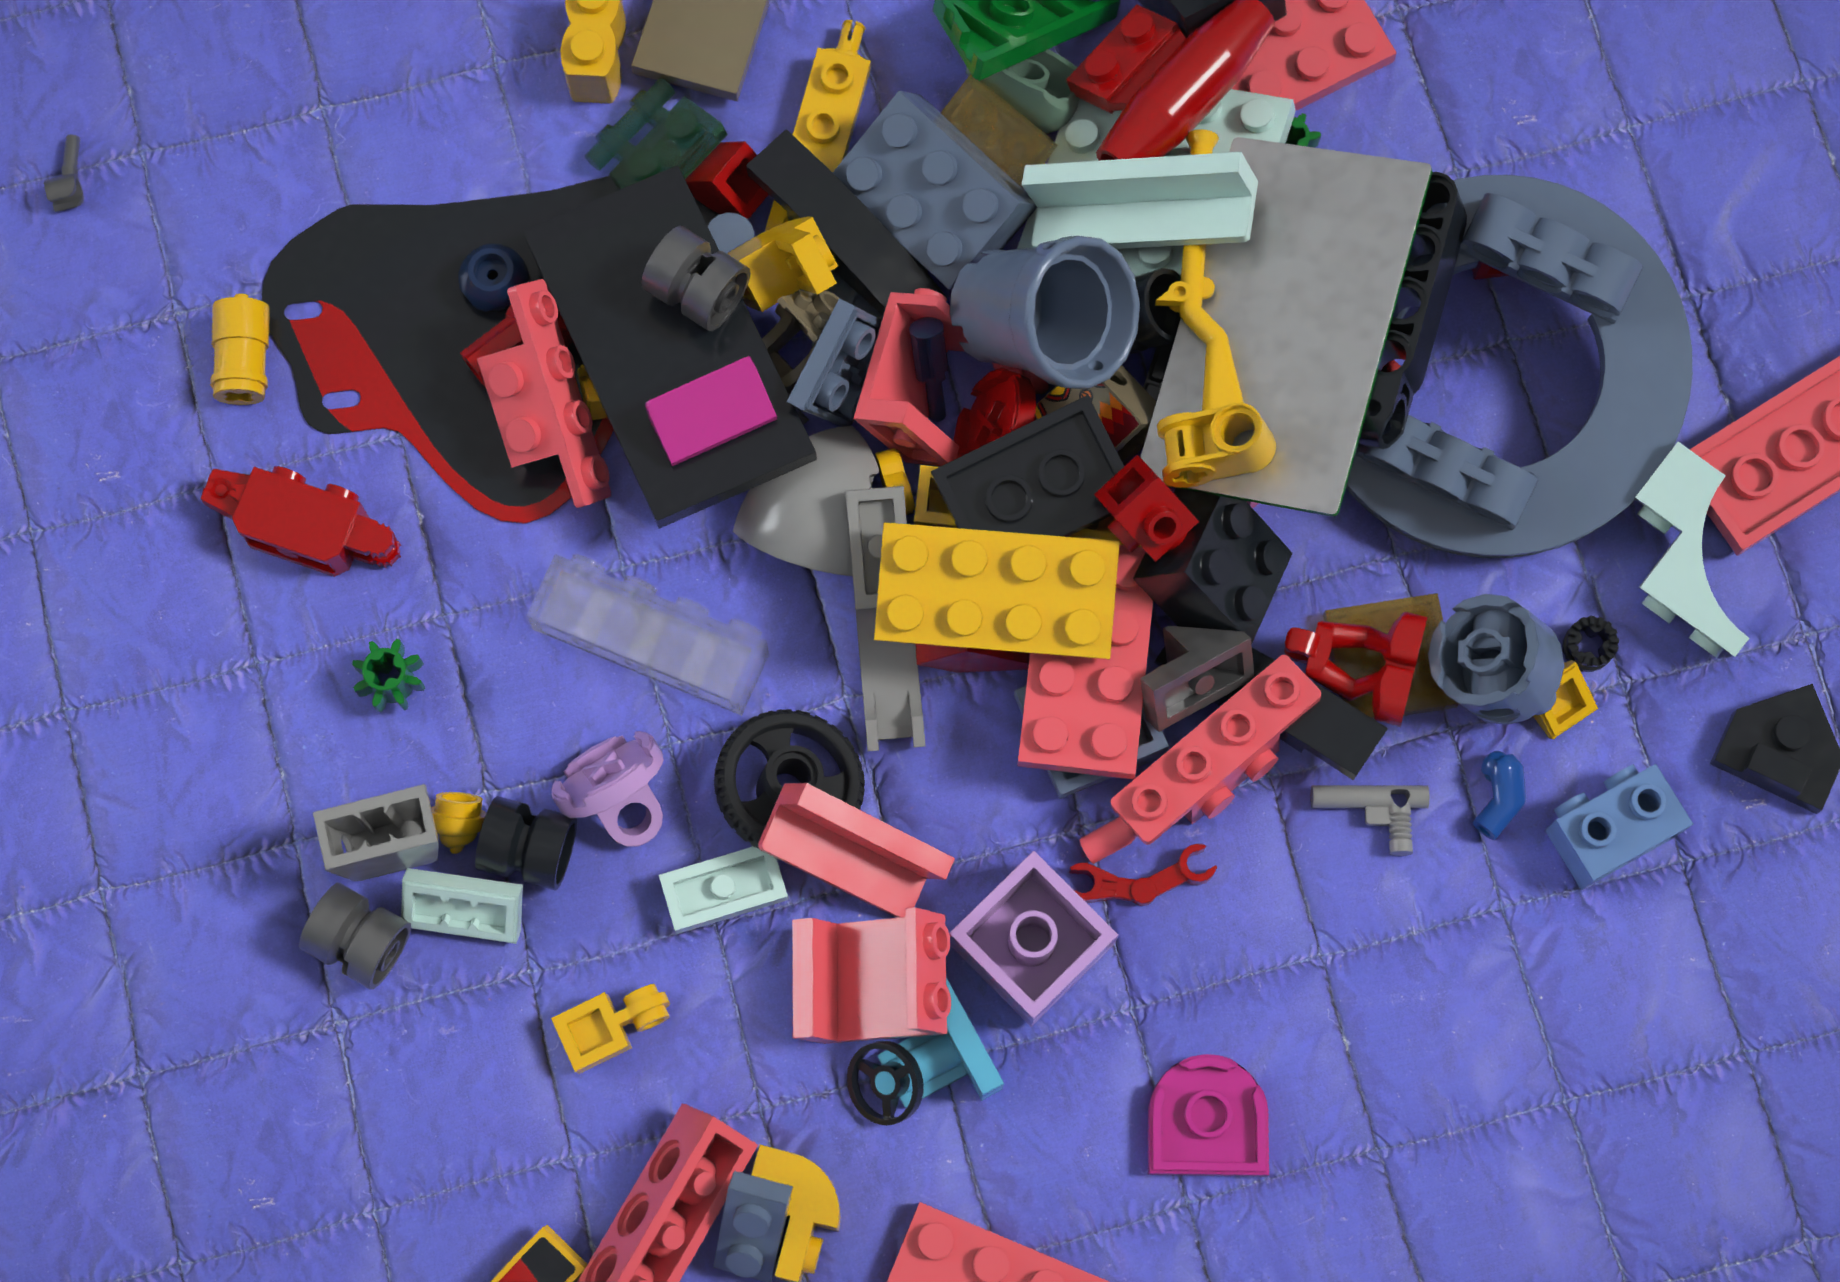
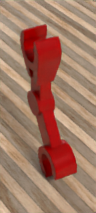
M1193 844L1183 850L1177 863L1148 878H1139L1137 880L1121 878L1086 862L1071 866L1069 873L1085 874L1092 879L1093 888L1089 892L1081 893L1075 891L1087 904L1118 899L1132 901L1139 906H1147L1156 897L1186 882L1191 885L1207 883L1214 875L1217 866L1209 868L1202 874L1191 872L1187 866V859L1204 852L1206 848L1204 844Z

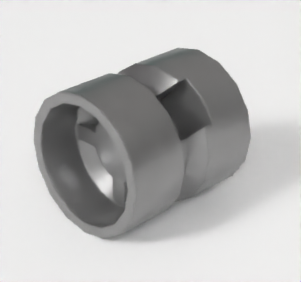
M679 225L673 228L655 248L644 269L641 284L644 290L667 305L674 306L680 302L683 315L706 330L714 331L736 309L748 286L751 273L750 268L723 251L711 254V246L708 241L686 227Z
M336 883L322 896L309 916L300 936L299 949L327 965H332L337 961L342 962V974L368 989H375L387 977L400 957L410 935L411 923L383 907L370 911L368 898L341 883Z

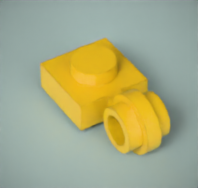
M655 984L641 987L623 998L626 1008L616 1012L609 995L604 992L552 1017L551 1020L574 1071L580 1074L632 1049L623 1028L624 1026L634 1023L637 1032H642L666 1021L670 1017L666 1009L670 1005L666 993L658 992Z

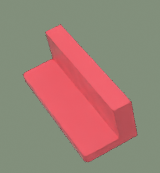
M784 783L758 843V848L761 851L896 918L905 917V908L915 907L926 879L946 880L955 860L954 857L808 783Z

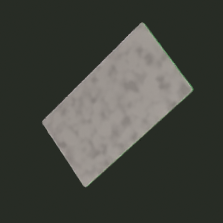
M1236 137L1232 141L1229 152H1242L1258 180L1250 239L1243 243L1206 244L1204 277L1210 278L1214 282L1215 291L1212 297L1202 300V308L1227 334L1243 401L1258 411L1273 433L1276 441V453L1272 461L1264 469L1255 473L1235 475L1211 480L1206 484L1178 489L1335 517L1339 514L1430 183L1432 168L1428 163ZM1182 318L1178 326L1140 457L1162 481V470L1167 466L1165 441L1158 437V422L1173 414L1202 411L1206 344L1184 323ZM1254 430L1240 433L1235 438L1232 446H1240L1247 443L1252 438Z

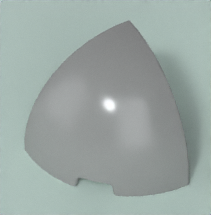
M844 426L824 430L809 436L815 448L817 460L751 488L740 507L733 533L760 551L786 562L817 571L853 576L845 490L872 488L874 476L879 473V468L871 449L861 434L853 426Z

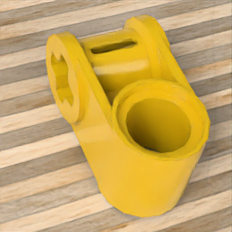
M1231 403L1227 406L1199 412L1177 413L1161 419L1157 424L1158 437L1165 441L1167 466L1162 470L1163 482L1172 487H1195L1206 484L1211 480L1245 473H1255L1264 469L1272 461L1276 453V441L1273 433L1253 406L1245 403ZM1254 430L1252 438L1247 443L1240 446H1232L1235 438L1240 433Z

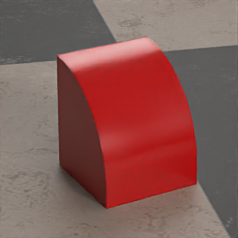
M746 141L711 143L683 176L693 197L718 214L737 213L748 220L769 195L747 175L746 165L757 154Z

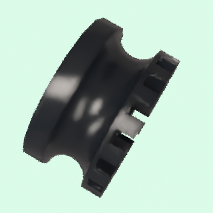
M1589 616L1587 618H1580L1566 632L1563 639L1562 651L1567 661H1575L1580 671L1594 672L1602 669L1615 657V653L1618 651L1619 638H1617L1616 629H1613L1611 627L1612 624L1609 621H1604L1602 617L1595 618V616ZM1584 631L1589 638L1596 637L1597 635L1601 637L1603 644L1598 649V658L1590 651L1585 653L1578 651L1579 647L1577 645L1582 640L1580 632Z

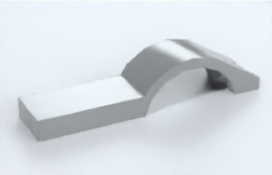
M904 486L845 490L867 750L879 751L878 740L913 737L914 747H925L916 644L874 640L884 522L907 524Z

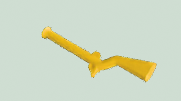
M1205 129L1190 131L1186 137L1190 147V155L1213 153V148L1219 141L1218 135ZM1206 244L1183 245L1181 281L1172 283L1169 290L1156 299V306H1169L1172 311L1180 313L1184 323L1206 344L1202 411L1227 406L1231 403H1244L1228 336L1224 329L1202 308V300L1212 297L1215 291L1214 282L1210 278L1204 277Z

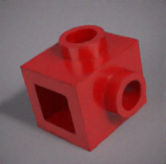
M1138 455L1094 494L1115 518L1108 526L1111 532L1131 553L1140 545L1155 562L1167 551L1179 546L1186 538L1187 533L1199 523L1196 517Z

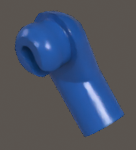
M1501 751L1489 753L1482 762L1481 771L1484 773L1486 780L1492 782L1493 798L1472 822L1480 833L1491 840L1497 839L1526 802L1524 767L1513 754L1506 755Z

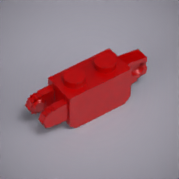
M274 466L272 472L253 467L250 475L213 469L201 495V501L205 506L233 520L238 533L243 536L251 549L334 577L348 571L353 559L370 565L377 564L379 568L380 566L386 568L387 566L392 567L393 563L398 558H401V544L397 541L390 526L386 527L384 523L380 525L378 521L370 519L361 502H358L359 496L334 484H327L325 490L305 484L306 478L284 467Z

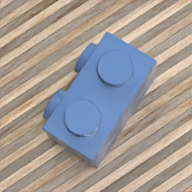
M1634 764L1630 765L1603 782L1608 789L1603 794L1589 801L1583 792L1554 809L1558 819L1545 829V832L1581 890L1675 838L1693 825V822L1656 764L1640 773Z

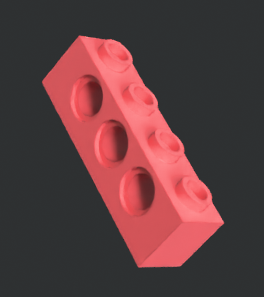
M682 1103L578 1282H679L725 1204L733 1172L743 1173L758 1144L714 1116Z

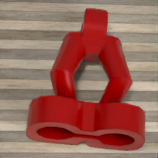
M1403 612L1392 623L1387 634L1371 626L1324 621L1318 622L1315 633L1293 627L1287 632L1284 654L1292 661L1307 664L1305 675L1308 678L1313 679L1348 701L1373 691L1372 710L1374 720L1401 727L1428 617ZM1367 648L1382 653L1385 665L1378 672L1354 679L1329 660L1332 649Z

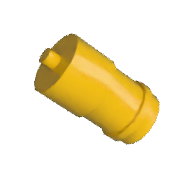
M235 294L234 297L222 298L215 301L212 305L211 345L214 348V372L210 377V386L213 389L214 399L226 404H257L265 399V391L268 388L265 368L266 350L269 347L270 307L261 300L249 298L247 294Z

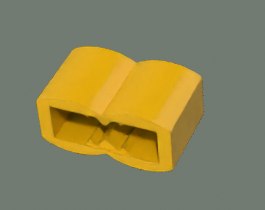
M565 0L569 26L564 33L561 43V62L573 102L612 104L619 92L622 80V69L618 50L624 40L626 31V18L622 0Z

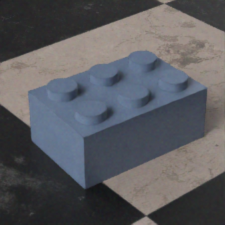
M904 91L896 93L833 171V174L874 214L898 242L948 289H953L960 270L967 263H978L986 256L980 253L988 250H1002L1037 209V206L1025 190L923 96Z

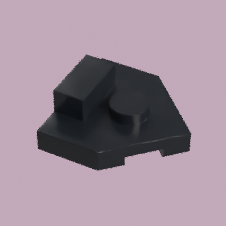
M1813 684L1735 710L1731 714L1710 764L1817 814L1823 810L1840 770V748Z

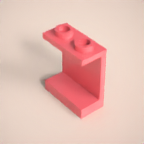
M917 288L913 294L890 292L853 419L886 447L898 450L904 462L943 466L957 458L960 446L928 419L929 408L925 382L921 383L916 378L909 327L915 320L931 317L939 319L944 326L946 352L948 350L965 352L959 342L968 343L964 336L961 326H952L950 305L943 294L926 288Z
M912 907L905 908V917L839 924L816 918L792 920L793 1039L829 1044L947 1034V1016L951 1009V995L946 985V956L950 950V935L945 925V915Z

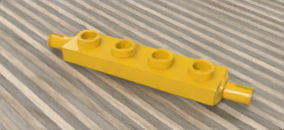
M852 20L843 21L836 49L817 48L793 131V136L832 173L847 155L871 70V60H867L857 54L865 26L856 21L852 33ZM775 200L771 207L765 231L788 222L787 211Z

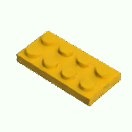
M884 522L874 640L1110 660L1120 541Z

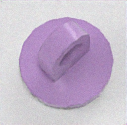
M641 731L635 732L634 738L636 740L626 742L623 735L619 737L614 736L589 748L567 765L568 767L563 772L568 779L563 784L561 781L555 780L551 788L552 798L563 815L569 818H585L597 814L609 835L617 843L624 846H640L648 843L657 835L662 825L663 813L660 804L647 783L659 771L664 761L663 753L654 737ZM630 803H641L646 806V816L638 826L623 828L618 825V814L623 807Z

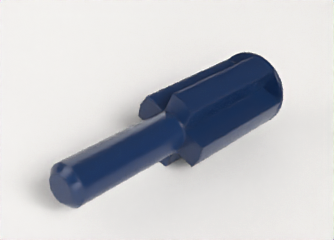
M924 317L915 320L910 325L909 332L916 378L921 383L925 382L930 419L939 422L946 418L942 381L946 379L945 372L949 370L944 326L937 318Z

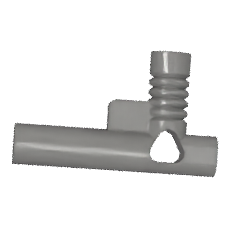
M1428 785L1311 786V808H1365L1366 825L1389 826V839H1391L1389 841L1390 855L1407 856L1413 854L1412 834H1410L1412 832L1410 828L1412 826L1410 823L1411 808L1429 807ZM1391 794L1405 795L1407 798L1405 806L1402 808L1398 807L1393 802Z

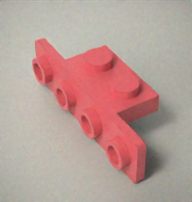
M543 279L510 287L507 293L523 344L477 358L511 468L559 455L576 508L588 506L611 496L609 470L606 462L600 456L592 432L591 412L582 400L574 375L575 362L570 350L565 346L559 327L556 301L548 291L546 282Z
M1287 655L1279 656L1112 797V809L1146 845L1152 844L1183 816L1192 825L1204 814L1209 819L1214 818L1234 799L1235 795L1231 791L1248 777L1253 782L1259 780L1274 767L1279 759L1275 754L1279 752L1280 734L1321 700V690Z

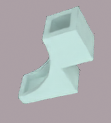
M1677 442L1635 497V500L1643 505L1637 513L1638 516L1663 534H1666L1671 526L1680 532L1640 584L1639 588L1648 594L1642 604L1669 624L1676 615L1690 624L1695 630L1689 638L1714 657L1718 658L1723 650L1735 657L1749 640V637L1728 619L1718 605L1706 578L1702 556V535L1705 517L1710 502L1726 475L1683 444Z

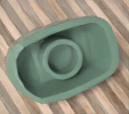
M1049 49L981 81L975 79L966 66L965 74H968L973 87L979 93H982V96L996 108L1001 109V112L1013 118L1023 119L1033 129L1046 135L1057 131L1066 125L1078 107L1079 98L1070 91L1066 79L1077 67Z

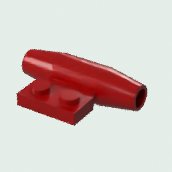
M1235 0L1185 38L1177 22L1136 4L1066 79L1070 91L1076 97L1111 114L1114 111H1122L1096 151L1098 160L1163 157L1186 139L1188 133L1198 126L1246 71L1274 27V18L1268 8L1259 0Z

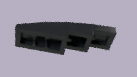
M787 129L746 165L747 175L787 211L788 221L802 217H813L838 265L833 271L882 316H884L890 292L913 294L917 288H926L937 291L946 297L910 253L874 214Z
M1165 647L1154 662L1159 666L1167 664ZM1252 648L1254 676L1256 677L1275 660ZM1314 683L1321 690V700L1280 734V739L1301 753L1305 748L1354 780L1388 728ZM1245 685L1214 702L1219 706L1223 705Z

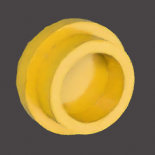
M442 792L436 794L435 806L431 807L436 831L440 835L441 843L445 847L450 848L452 854L461 852L464 846L471 843L481 831L486 812L482 810L483 799L477 795L463 792Z

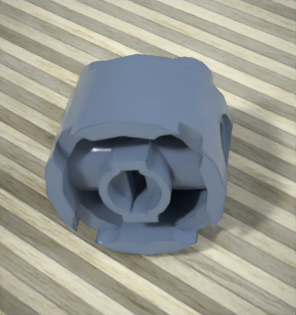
M1483 594L1465 599L1452 608L1456 613L1446 623L1442 620L1433 632L1428 652L1431 676L1438 687L1443 689L1449 698L1488 723L1509 725L1528 720L1534 715H1542L1548 712L1556 702V691L1560 687L1564 669L1562 648L1556 633L1529 610L1507 596Z

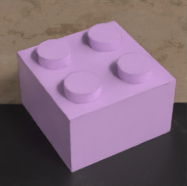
M1035 851L1022 861L949 933L950 946L1030 1027L1114 946L1118 934Z

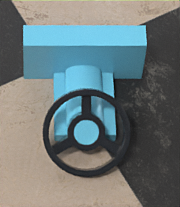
M947 978L946 985L951 995V1009L947 1016V1034L910 1037L899 1044L891 1041H877L862 1047L852 1057L847 1071L848 1092L857 1110L871 1122L879 1125H894L902 1122L916 1112L922 1099L968 1075L981 1101L1003 1089V1080ZM873 1049L886 1050L877 1055L881 1065L863 1058ZM859 1070L870 1077L873 1093L882 1099L883 1115L874 1111L864 1100L859 1088ZM900 1098L906 1110L901 1115L894 1117Z

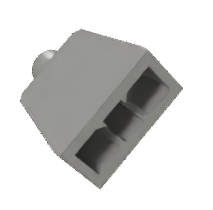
M425 784L313 812L323 862L327 872L353 881H363L406 870L407 868L430 864L438 860L439 840ZM341 839L345 845L346 853L343 852Z

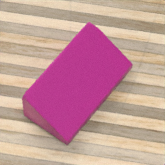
M750 356L645 403L648 418L672 467L777 420L775 410Z

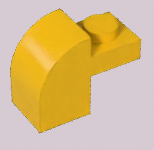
M813 217L797 218L780 224L727 253L750 268L749 283L742 299L747 307L761 312L777 304V300L780 297L793 294L800 289L818 295L837 284L831 271L837 268L838 265Z
M759 1145L751 1175L793 1186L787 1213L789 1223L775 1277L788 1282H801L803 1272L814 1275L818 1264L823 1239L813 1236L815 1227L818 1226L839 1232L841 1220L839 1200L832 1182L815 1163L794 1153Z

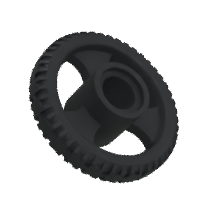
M780 709L775 712L768 711L745 721L725 742L719 754L714 773L716 800L729 826L732 829L734 828L736 830L735 833L743 840L749 841L752 846L758 848L759 840L782 790V786L777 779L779 774L793 775L800 783H808L859 810L861 809L865 791L864 771L862 770L861 761L849 739L844 737L843 733L836 726L828 724L827 720L800 710ZM791 733L808 737L823 746L834 758L841 773L835 776H824L822 764L812 751L802 746L790 745ZM749 745H752L762 751L767 759V764L757 781V798L751 801H741L736 787V768L742 753Z

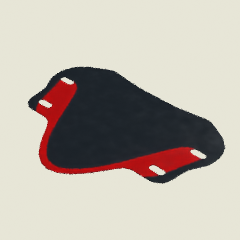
M625 171L555 190L435 205L352 204L338 208L292 238L271 261L264 279L262 301L270 307L269 332L292 366L300 408L307 423L314 429L327 434L380 428L399 432L412 443L437 474L457 494L476 510L500 521L529 523L553 513L572 498L559 455L511 468L487 389L475 377L460 354L469 345L504 320L508 308L500 311H481L475 308L460 290L459 270L463 260L470 252L482 245L494 243L508 246L522 257L529 271L528 282L543 279L527 245L523 230L653 175L643 171ZM694 198L708 226L710 221L720 214L712 211ZM492 272L488 275V278L494 280L498 274ZM315 301L319 302L323 308L322 313L315 318L289 320L284 314L285 308L295 303ZM572 343L568 349L574 358V375L582 397L577 370L583 364ZM355 390L361 396L358 405L353 407L327 409L322 403L323 397L332 392ZM608 418L592 420V432L600 455L613 433Z

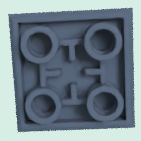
M839 298L787 402L805 412L841 427L852 426L853 422L856 421L853 419L882 320Z

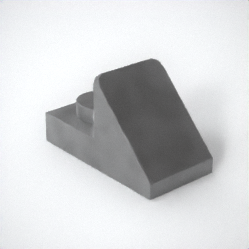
M1167 626L1163 628L1167 664L1157 667L1154 671L1140 678L1145 718L1160 732L1249 683L1255 678L1251 638L1243 631Z

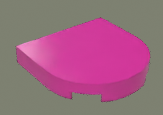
M1211 1054L1192 1056L1171 1067L1156 1084L1149 1102L1148 1175L1269 1176L1268 1105L1263 1090L1252 1075L1232 1059Z

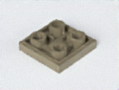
M653 0L631 65L633 74L738 102L769 7V0Z

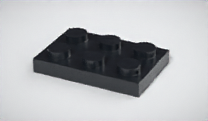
M1086 395L931 471V476L957 528L1068 537L1112 515L1094 494L1116 475L1124 465L1089 396Z

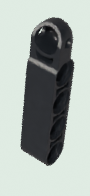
M1432 172L1366 412L1359 438V443L1365 447L1389 448L1404 433L1413 396L1420 389L1425 378L1467 225V213L1454 180L1440 172ZM1435 204H1447L1442 211L1426 213ZM1422 255H1434L1426 264L1421 266L1411 265L1416 258ZM1419 307L1418 311L1411 317L1406 319L1396 318L1405 308ZM1394 359L1405 360L1403 365L1395 371H1381L1383 366ZM1387 423H1389L1391 425V430L1389 433L1383 435L1384 429Z

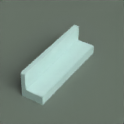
M1242 152L1025 165L1022 186L1037 206L1031 243L1034 248L1038 247L1041 243L1057 240L1062 237L1085 236L1101 238L1115 249L1247 242L1251 235L1258 180Z

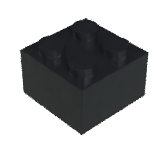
M1176 488L1174 494L1196 517L1199 523L1187 533L1186 538L1179 546L1167 551L1156 562L1145 552L1133 579L1177 626L1243 631L1251 638L1252 644L1293 553L1247 501Z

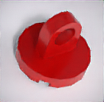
M1000 368L990 371L976 383L971 395L977 398L971 410L963 407L957 419L953 439L960 446L957 458L1037 420L1035 417V389L1029 378L1006 368Z

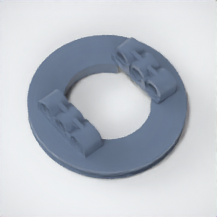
M1481 175L1454 180L1467 213V225L1453 275L1476 268L1480 261L1591 313L1587 321L1594 334L1600 360L1599 387L1594 406L1584 426L1570 443L1548 458L1523 467H1518L1494 455V451L1486 447L1478 448L1449 435L1441 429V426L1433 422L1425 423L1408 415L1404 433L1389 448L1365 447L1358 442L1346 489L1369 513L1385 525L1407 538L1431 548L1457 555L1479 558H1512L1534 555L1581 539L1621 513L1636 499L1637 494L1672 450L1682 428L1690 399L1693 371L1689 324L1675 284L1659 256L1627 221L1604 204L1569 187L1533 177ZM1435 204L1426 213L1442 211L1447 204ZM1422 255L1416 258L1411 265L1421 266L1426 264L1434 255ZM1410 307L1403 309L1396 318L1403 319ZM1387 423L1383 435L1390 432L1391 425Z

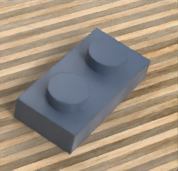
M738 1171L733 1172L727 1190L713 1268L732 1272L740 1277L772 1282L778 1262L793 1186Z

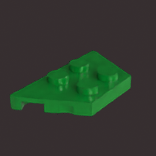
M935 0L932 11L971 75L978 81H981L1115 19L1121 0H1099L1097 2L1092 0Z

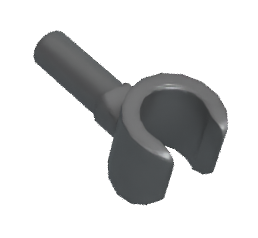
M76 135L66 136L63 166L61 167L62 176L44 180L47 199L53 201L55 212L78 207L84 202L82 187L77 177L80 138Z

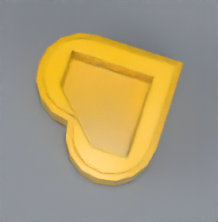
M892 448L875 453L882 486H904L906 515L913 514V510H915L914 499L899 451Z

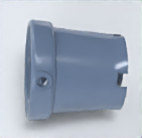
M1069 236L1041 243L1036 248L988 250L980 253L986 256L978 263H967L960 270L951 292L950 317L952 326H961L964 336L968 343L959 342L966 353L978 361L997 363L1030 371L1045 382L1055 386L1089 389L1109 380L1127 360L1138 333L1140 301L1135 276L1121 252L1103 239Z

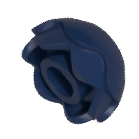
M485 244L474 249L463 260L458 276L459 287L475 308L481 311L504 310L511 305L507 293L508 288L529 281L528 267L522 257L512 248L501 244ZM492 272L498 274L494 280L488 278V275Z

